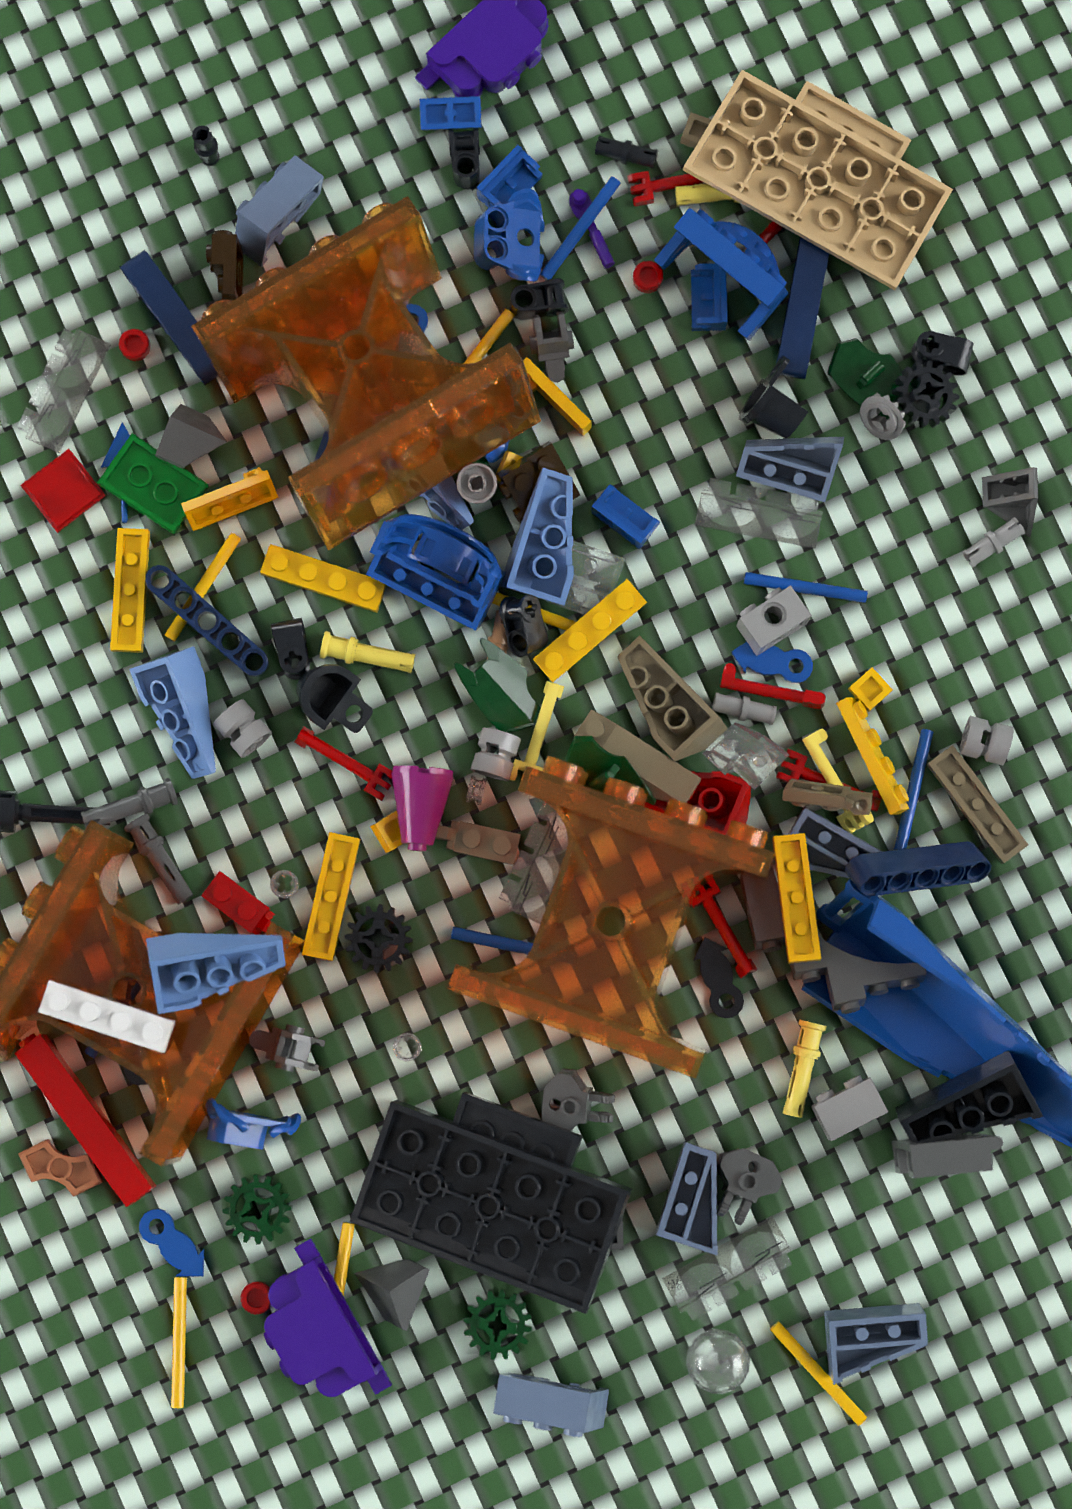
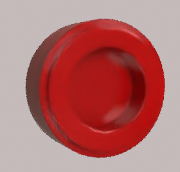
M643 261L635 267L633 283L640 292L653 293L661 287L663 271L657 263Z
M129 329L119 339V349L128 360L140 361L150 352V340L139 329Z
M261 1281L249 1283L242 1290L240 1297L243 1308L251 1314H261L267 1311L271 1306L268 1298L270 1286Z

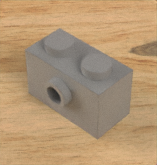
M858 1075L843 1083L845 1089L835 1094L830 1089L815 1097L817 1103L812 1105L811 1108L829 1141H833L888 1113L871 1078L862 1079L861 1075Z

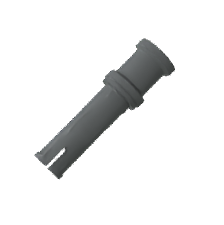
M166 778L164 783L147 789L144 786L140 787L137 790V794L80 813L86 830L90 831V829L142 811L144 814H151L153 809L170 803L177 805L178 800L171 780Z
M144 814L126 825L124 830L127 833H131L140 847L138 852L140 855L148 857L161 880L179 905L194 894L164 849V838L157 835L149 822L150 816ZM140 829L143 830V832L145 833V835H146V837H147L148 839L145 838L144 834L142 833V831H141ZM164 867L168 869L174 880L171 879V877L169 876L168 872Z

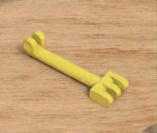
M546 681L543 690L545 696L525 760H514L510 780L515 781L518 776V770L524 771L521 784L527 785L531 773L536 775L533 779L532 787L539 788L545 768L537 766L536 763L557 697L561 698L564 686Z
M819 729L802 739L826 782L843 786L819 745L827 740V732L824 729ZM843 809V813L836 817L841 827L850 833L872 823L874 820L871 812L869 815H853L850 810Z

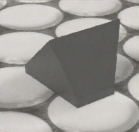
M180 404L169 418L155 457L184 469L186 465L227 441L209 416Z
M1031 467L982 477L983 507L1006 522L1015 517L1019 521L1017 525L1021 523L1025 535L1031 538L1038 502L1037 468Z
M405 1259L356 1272V1277L384 1320L407 1331L430 1269L412 1260Z

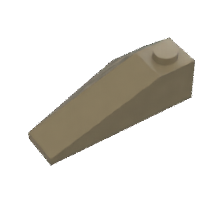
M641 636L637 637L617 656L638 701L640 710L646 719L653 739L674 761L706 750L728 729L721 718Z
M592 709L575 734V736H593L594 740L607 752L617 756H625L645 785L649 787L655 800L685 806L702 780L699 776Z

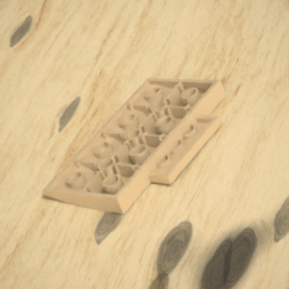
M741 70L683 167V171L893 290H896L953 190L901 160L911 142V139L808 81H806L795 100L744 70Z

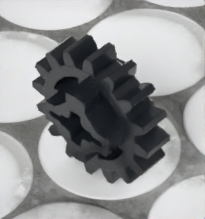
M928 360L923 367L917 361L912 365V368L908 366L901 372L903 376L900 375L895 379L894 382L899 387L894 388L891 394L898 396L899 399L895 402H899L898 406H901L905 415L909 416V425H912L917 420L921 429L926 427L928 423L934 428L940 424V421L944 423L950 418L949 414L956 411L957 407L953 402H956L960 395L953 393V390L958 387V383H950L949 379L953 374L949 372L944 375L942 373V364L934 369L932 368V361ZM913 380L911 383L912 390L908 393L909 383ZM941 397H943L942 406L940 405V402H939V400H940Z
M382 904L378 905L377 912H373L370 906H367L365 916L358 912L355 913L358 920L356 924L348 922L347 926L353 932L352 934L344 935L345 939L352 941V945H349L346 951H355L356 955L352 959L354 963L359 962L361 959L364 961L362 969L367 970L370 965H374L375 973H379L381 966L384 965L388 971H392V962L395 961L397 964L402 965L403 962L399 956L401 954H410V951L405 948V944L413 943V939L406 937L405 933L409 932L412 928L410 925L402 926L401 923L406 918L403 914L397 918L394 917L395 908L391 907L385 913ZM374 919L373 926L366 932H359L367 921ZM386 919L396 925L399 934L389 932L386 928ZM381 930L382 935L393 940L381 942V946L376 947L375 942L364 938L376 936L377 931ZM359 944H367L372 950V959L363 954ZM398 946L397 950L390 957L384 959V953L388 948Z

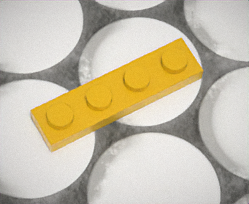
M117 528L110 650L112 652L143 653L147 594L145 578L148 572L150 543L149 529Z
M272 544L269 545L260 571L263 576L378 613L387 586L370 576Z
M626 579L534 657L533 660L552 683L555 682L648 602L632 583Z
M846 697L837 702L836 704L889 814L898 815L908 810L909 807L906 803L909 801L908 794L901 784H897L893 776L895 768L889 757H884L879 747L882 742L877 731L874 728L870 729L866 720L868 713L864 704L860 700L857 701L856 698Z
M329 832L302 955L334 961L360 838Z
M805 833L773 836L788 964L820 961L821 952Z

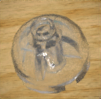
M712 1328L692 1340L687 1350L686 1366L690 1378L700 1389L711 1394H725L734 1391L745 1381L749 1372L750 1356L746 1345L736 1334L726 1329Z

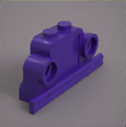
M482 0L426 52L428 65L415 76L416 81L428 91L442 78L451 87L455 97L481 96L484 88L491 93H499L505 88L511 89L519 81L520 74L526 68L532 69L542 58V38L547 34L549 25L545 6L539 0Z
M310 1238L296 1246L294 1249L303 1265L290 1273L283 1274L271 1285L268 1298L276 1311L269 1315L264 1323L265 1341L272 1350H276L280 1357L279 1365L283 1374L287 1378L291 1377L299 1385H305L315 1380L319 1392L327 1397L339 1396L366 1380L375 1395L392 1386L389 1377L313 1240Z

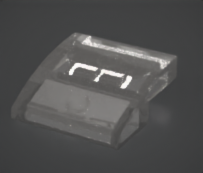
M573 541L572 565H574V576L565 605L549 603L585 615L616 588L626 558Z
M738 723L732 724L702 753L724 775L733 769L754 790L789 756L784 749L765 735Z

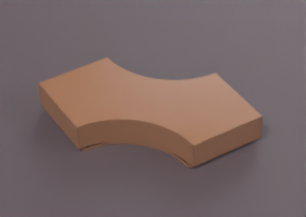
M49 1139L18 1153L31 1182L41 1179L55 1180L63 1184L73 1197L104 1182L98 1168L88 1154L78 1157L65 1155L58 1151Z

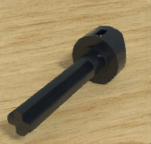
M0 790V832L15 833L16 824H19V820L23 822L84 824L80 812L96 807L20 804L17 791Z

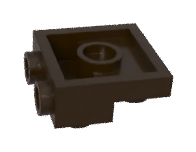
M217 230L212 234V244H207L206 260L207 263H210L211 273H215L218 279V293L222 295V302H226L230 312H242L244 253L237 234L227 230Z
M549 441L496 473L501 481L497 486L506 500L511 498L516 508L512 512L520 525L542 468L570 476L555 448ZM573 482L574 500L580 496V493Z

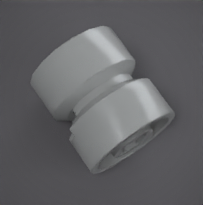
M481 463L469 464L458 474L457 490L466 501L475 504L485 503L496 493L497 477L487 465Z
M244 699L228 707L213 723L224 738H231L230 745L241 758L254 752L272 734L261 719H254L255 712Z
M970 715L962 735L959 754L976 759L983 755L985 761L1003 766L1010 751L1014 727L997 722L990 726L988 720ZM983 735L987 736L985 744L981 743Z
M482 728L478 742L481 751L475 753L470 770L490 778L509 781L514 766L511 762V757L517 756L521 738L500 730ZM497 749H499L498 755L494 754Z

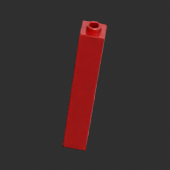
M32 1033L19 1043L21 1048L14 1054L126 1207L131 1206L154 1189L156 1184L46 1034L36 1036L35 1033Z

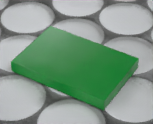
M131 433L97 484L175 536L187 519L181 503L203 495L209 484L187 469H182L155 457L157 449Z

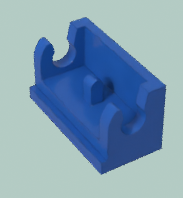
M480 96L419 99L421 131L482 128Z
M517 145L476 187L477 198L488 208L493 205L507 203L515 192L522 189H531L542 178V173L538 170L540 166Z
M716 263L697 264L695 269L691 270L692 331L726 330L728 322L726 272Z
M611 484L591 507V513L639 550L660 524L659 520L652 517Z

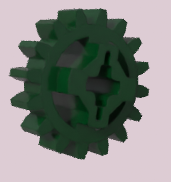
M255 1174L251 1183L246 1177L241 1178L242 1187L240 1188L235 1184L232 1185L231 1189L235 1193L234 1196H225L224 1198L225 1201L230 1203V1207L223 1209L222 1213L230 1214L231 1219L225 1222V1225L230 1226L234 1224L236 1228L232 1235L235 1237L243 1233L244 1243H247L251 1237H255L256 1245H260L263 1236L271 1242L274 1240L273 1231L282 1234L284 1229L280 1224L291 1221V1218L285 1215V1211L293 1209V1205L285 1204L284 1202L290 1194L289 1192L280 1193L279 1190L283 1185L281 1182L275 1186L271 1185L272 1176H267L264 1182H261L259 1174ZM255 1188L266 1189L273 1196L267 1198L259 1195ZM244 1194V1207L242 1211L237 1212L239 1198ZM253 1201L258 1205L270 1202V1205L261 1212V1218L258 1214L245 1216V1213L254 1207ZM278 1206V1216L272 1225L270 1214L272 1209ZM245 1221L252 1222L257 1225L260 1231L251 1230L242 1223Z
M489 1289L487 1299L484 1300L480 1295L476 1296L477 1307L468 1305L467 1309L472 1313V1316H466L463 1319V1322L470 1324V1328L464 1330V1335L473 1336L469 1346L479 1345L480 1356L489 1351L491 1352V1360H495L497 1353H502L503 1358L506 1360L508 1359L509 1350L512 1349L516 1354L520 1353L519 1346L517 1345L519 1342L522 1344L528 1343V1339L523 1334L524 1332H532V1326L525 1324V1321L531 1319L532 1315L531 1313L522 1312L526 1307V1302L523 1301L517 1304L515 1302L516 1293L507 1298L505 1297V1289L500 1290L499 1296H494L493 1291ZM495 1303V1308L488 1315H479L484 1307ZM506 1305L516 1312L519 1321L509 1317L505 1311ZM498 1310H501L502 1323L507 1324V1327H501L500 1332H498V1338L495 1339L494 1326L489 1325V1321H495ZM477 1328L486 1331L490 1337V1343L485 1342L480 1337ZM517 1334L511 1342L501 1345V1339L505 1336Z

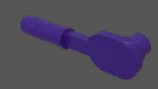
M576 189L569 196V205L574 216L580 219L592 201L587 192L582 189ZM593 221L588 228L589 237L603 267L607 269L612 267L615 262L600 230L597 229Z

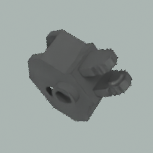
M562 311L556 312L558 331L542 333L540 317L532 315L534 335L529 336L531 354H537L538 360L544 361L547 377L552 382H557L558 384L565 377L564 358L570 357L569 349H574L572 330L567 331L565 316Z
M286 1024L285 1030L273 1027L272 1033L262 1030L253 1031L249 1037V1044L254 1049L265 1051V1058L275 1061L276 1068L291 1072L294 1071V1067L318 1071L319 1065L307 1061L312 1044L324 1047L325 1040L303 1035L304 1028Z
M563 1068L544 1087L541 1119L569 1131H572L579 1123L586 1124L587 1121L610 1123L613 1122L612 1113L591 1111L592 1101L604 1104L615 1102V1095L593 1091V1087H587L575 1069ZM555 1099H558L561 1105H558L555 1102Z
M745 1148L720 1153L716 1161V1170L724 1183L721 1189L724 1193L717 1208V1215L723 1217L729 1210L733 1196L739 1197L742 1201L739 1209L736 1211L734 1223L741 1226L752 1203H756L758 1197L778 1192L783 1179L774 1162ZM750 1162H752L754 1165V1169L752 1172H750L748 1169V1165Z

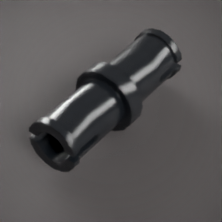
M198 126L192 132L195 152L203 160L204 165L213 166L218 163L220 158L219 152H217V140L208 127Z
M599 135L595 147V155L618 159L621 164L625 165L630 162L654 169L658 150L634 145L630 140L621 142Z

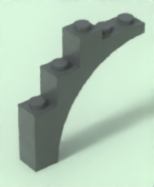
M772 865L741 870L740 883L755 950L763 949V952L780 950L782 945H786L778 882ZM819 937L820 961L790 964L794 981L802 979L803 983H810L821 979V976L825 975L832 1010H841L843 1014L859 1011L860 1006L865 1004L867 992H870L871 996H877L889 992V988L901 986L902 990L914 989L919 987L926 977V969L917 963L894 964L867 960L848 954L827 943L821 937Z

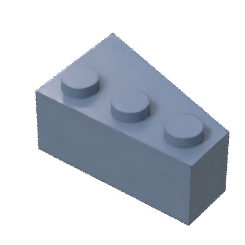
M296 155L287 164L285 162L281 163L276 169L274 177L269 182H262L257 188L255 196L250 201H243L236 211L238 217L235 234L238 236L243 253L262 267L268 260L266 253L274 242L279 245L285 239V236L281 233L293 220L297 223L320 195L324 176Z
M844 437L746 440L736 477L825 502L844 444Z
M805 806L788 835L805 833L810 870L849 878L845 869L852 858L861 854L883 852Z
M683 1142L655 1234L718 1256L716 1152Z
M920 1303L824 1311L828 1371L834 1385L860 1371L863 1373L870 1370L874 1365L888 1359L890 1361L928 1345L926 1313Z
M510 1372L499 1374L493 1414L502 1415L504 1422L522 1424V1420L534 1422V1428L551 1431L552 1427L563 1428V1434L573 1437H583V1433L603 1428L609 1389L599 1387L598 1390L581 1388L579 1387L580 1384L569 1382V1385L549 1381L550 1379Z

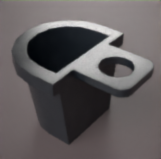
M782 355L767 377L761 379L747 399L740 412L739 420L745 424L753 422L787 439L797 429L808 414V411L772 386L790 361Z
M324 664L306 671L297 683L296 692L303 713L323 730L326 729L334 718L351 732L358 733L371 717L373 710L367 703L352 693L361 679L339 665ZM352 705H358L362 711L360 719L356 722H349L346 718V711Z

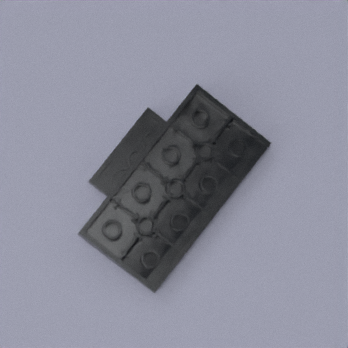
M468 1092L462 1093L453 1121L405 1102L394 1100L389 1105L350 1222L587 1314L632 1188L573 1166L583 1137L582 1135Z

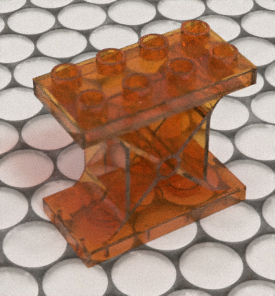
M408 196L393 205L391 203H382L373 207L364 216L362 224L340 237L337 235L323 237L312 246L307 257L287 269L276 267L268 270L257 280L255 288L233 301L225 299L213 303L204 311L201 320L191 326L234 404L267 384L286 385L294 388L304 397L325 429L329 440L322 456L289 476L288 479L314 529L328 551L459 472L467 465L472 464L541 422L524 362L511 343H508L477 363L462 364L452 362L442 357L435 350L406 306L412 296L442 279L421 215Z
M547 756L542 771L526 766L518 791L529 800L553 808L565 825L568 839L566 853L531 951L520 964L509 970L496 973L473 965L456 964L447 989L696 1079L700 1074L708 1050L682 1040L667 1026L660 1010L661 990L697 891L709 880L727 874L746 875L767 882L775 859L774 852L764 849L768 839V832L731 820L726 835L704 828L708 817L705 810L674 799H669L664 814L645 808L644 805L648 794L644 793V789L608 777L602 793L585 787L589 774L583 772L584 769L582 767L551 756ZM621 910L626 920L625 927L619 934L610 936L604 928V919L609 912Z
M91 820L85 830L73 825L61 840L55 853V859L65 865L52 887L41 881L28 896L21 914L32 921L20 942L18 943L11 938H7L0 945V1061H8L20 1038L26 1032L40 1024L48 1023L136 1073L149 1085L156 1105L153 1129L139 1154L162 1167L181 1161L208 1114L206 1110L207 1100L209 1098L216 1100L246 1048L250 1035L258 1027L301 952L305 940L271 923L265 935L282 936L285 966L253 981H240L230 986L228 992L220 996L218 993L202 999L200 1005L191 1009L158 1014L146 938L167 934L134 916L128 911L121 900L118 889L119 871L134 843ZM49 980L175 1021L165 1053L38 1012ZM139 982L142 994L139 1001L134 1004L131 998V991L134 985Z

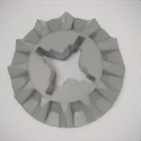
M878 393L864 400L860 408V416L866 429L875 437L883 440L897 438L906 425V422L903 420L905 412L897 408L899 402L892 403L889 395L881 397ZM882 411L883 415H888L890 418L887 420L878 414Z

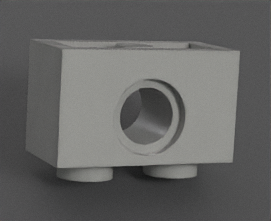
M791 585L783 591L780 587L776 588L765 597L766 601L758 607L755 604H751L739 614L741 617L736 627L756 656L805 626L812 616ZM774 613L778 616L779 623L771 624L767 622L764 615Z

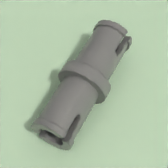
M1013 517L994 532L988 531L984 534L985 538L962 551L967 561L970 560V566L974 568L992 554L1001 553L1004 546L1019 536L1024 535L1025 531L1021 523L1017 525L1019 521Z
M716 692L712 710L737 716L740 721L750 719L773 725L777 706L750 701V697L743 696L741 699Z

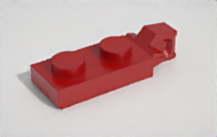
M221 871L218 872L201 895L251 934L260 935L264 931L268 935H280L283 932V929L271 921L275 914L270 911L268 906Z

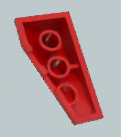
M691 771L702 780L685 806L656 800V803L652 805L636 794L624 801L699 834L736 847L748 820L752 782L723 771Z

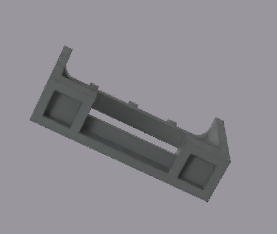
M963 1133L955 1135L953 1139L931 1143H918L910 1141V1139L892 1141L895 1172L899 1174L909 1173L911 1178L991 1171L993 1170L991 1150L1000 1149L1003 1146V1140L998 1136L981 1133Z

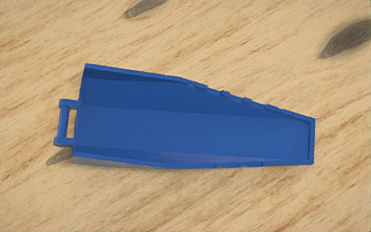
M849 879L845 884V888L829 904H823L817 910L818 919L833 930L826 942L848 954L875 962L894 964L917 963L926 969V977L924 982L914 989L902 990L901 986L889 988V992L877 996H871L870 992H867L865 1004L860 1006L859 1011L847 1014L841 1013V1010L834 1012L902 1059L936 1077L942 1074L952 1079L1009 1050L1043 1114V1117L1032 1119L1029 1117L1020 1121L1033 1126L1040 1132L1072 1148V1075L898 908L879 895L864 896ZM853 897L860 901L844 918L837 915ZM822 975L821 979L817 981L803 983L801 990L832 1010L825 975Z

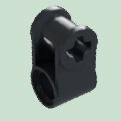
M473 128L472 131L454 132L453 129H448L454 182L462 189L473 188L480 179L478 128ZM463 167H470L473 169V171L469 174H462L459 172V170Z
M556 278L517 286L511 293L509 310L519 320L532 319V315L555 317L556 312L562 311L564 314L569 312V305L565 304L562 289L565 286L564 280ZM519 298H527L531 305L523 308L518 306L515 301Z
M926 331L914 343L911 349V356L914 362L919 361L922 366L929 360L932 361V368L934 369L942 364L943 372H951L953 375L962 376L967 374L974 343L962 337ZM924 344L929 346V351L931 353L926 352V346H924Z
M525 595L521 599L513 596L502 599L499 613L503 621L509 650L515 656L523 657L544 647L548 642V633L544 626L539 600L533 595Z
M302 618L272 623V635L278 652L279 663L289 679L299 680L306 671L310 670ZM298 658V668L292 669V659Z

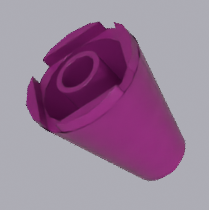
M393 766L391 774L401 842L408 844V850L426 851L427 846H433L454 780V771L436 767H429L427 769L419 768V766Z

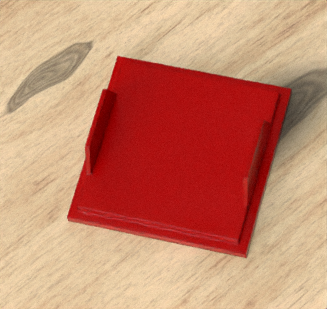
M67 449L20 485L57 533L106 496L70 449Z

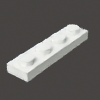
M52 980L48 982L38 1011L161 1053L166 1051L175 1024L173 1020Z

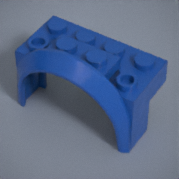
M689 207L674 226L677 232L655 257L654 261L665 270L692 244L761 301L738 330L739 333L750 341L789 294L784 287L787 282L780 275L777 261L771 249L756 233L736 223L714 221L702 209H699L696 213ZM738 242L744 245L746 250L742 252L734 244Z
M405 514L383 521L370 550V553L375 556L366 575L476 631L481 627L507 572L501 570L495 555L487 546L465 531L434 518ZM423 533L414 554H412L413 546L419 534ZM418 561H420V562H422V563H425V564H427V565H429V566H431V567H434V568H436V569L442 571L443 573H445V574L451 576L452 578L456 579V580L459 581L460 583H457V582H455V581H453V580H451V579H449V578H447V577H445V576H443V575H441V574H439V573H437V572H435V571H433V570H431V569H429V568H427V567L421 565L420 563H418ZM478 563H479V567H478V569H477V571H476V573H475V575H474V577H473V579H472V582H470V580H471V578H472V576H473V574H474V572H475V570H476V567H477V565H478Z

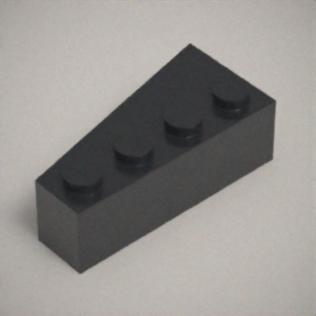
M1009 1050L895 1107L899 1121L910 1141L918 1143L940 1142L953 1139L955 1135L967 1132L974 1134L984 1131V1128L1000 1124L1007 1126L1015 1124L1017 1120L1029 1117L1032 1119L1043 1117Z

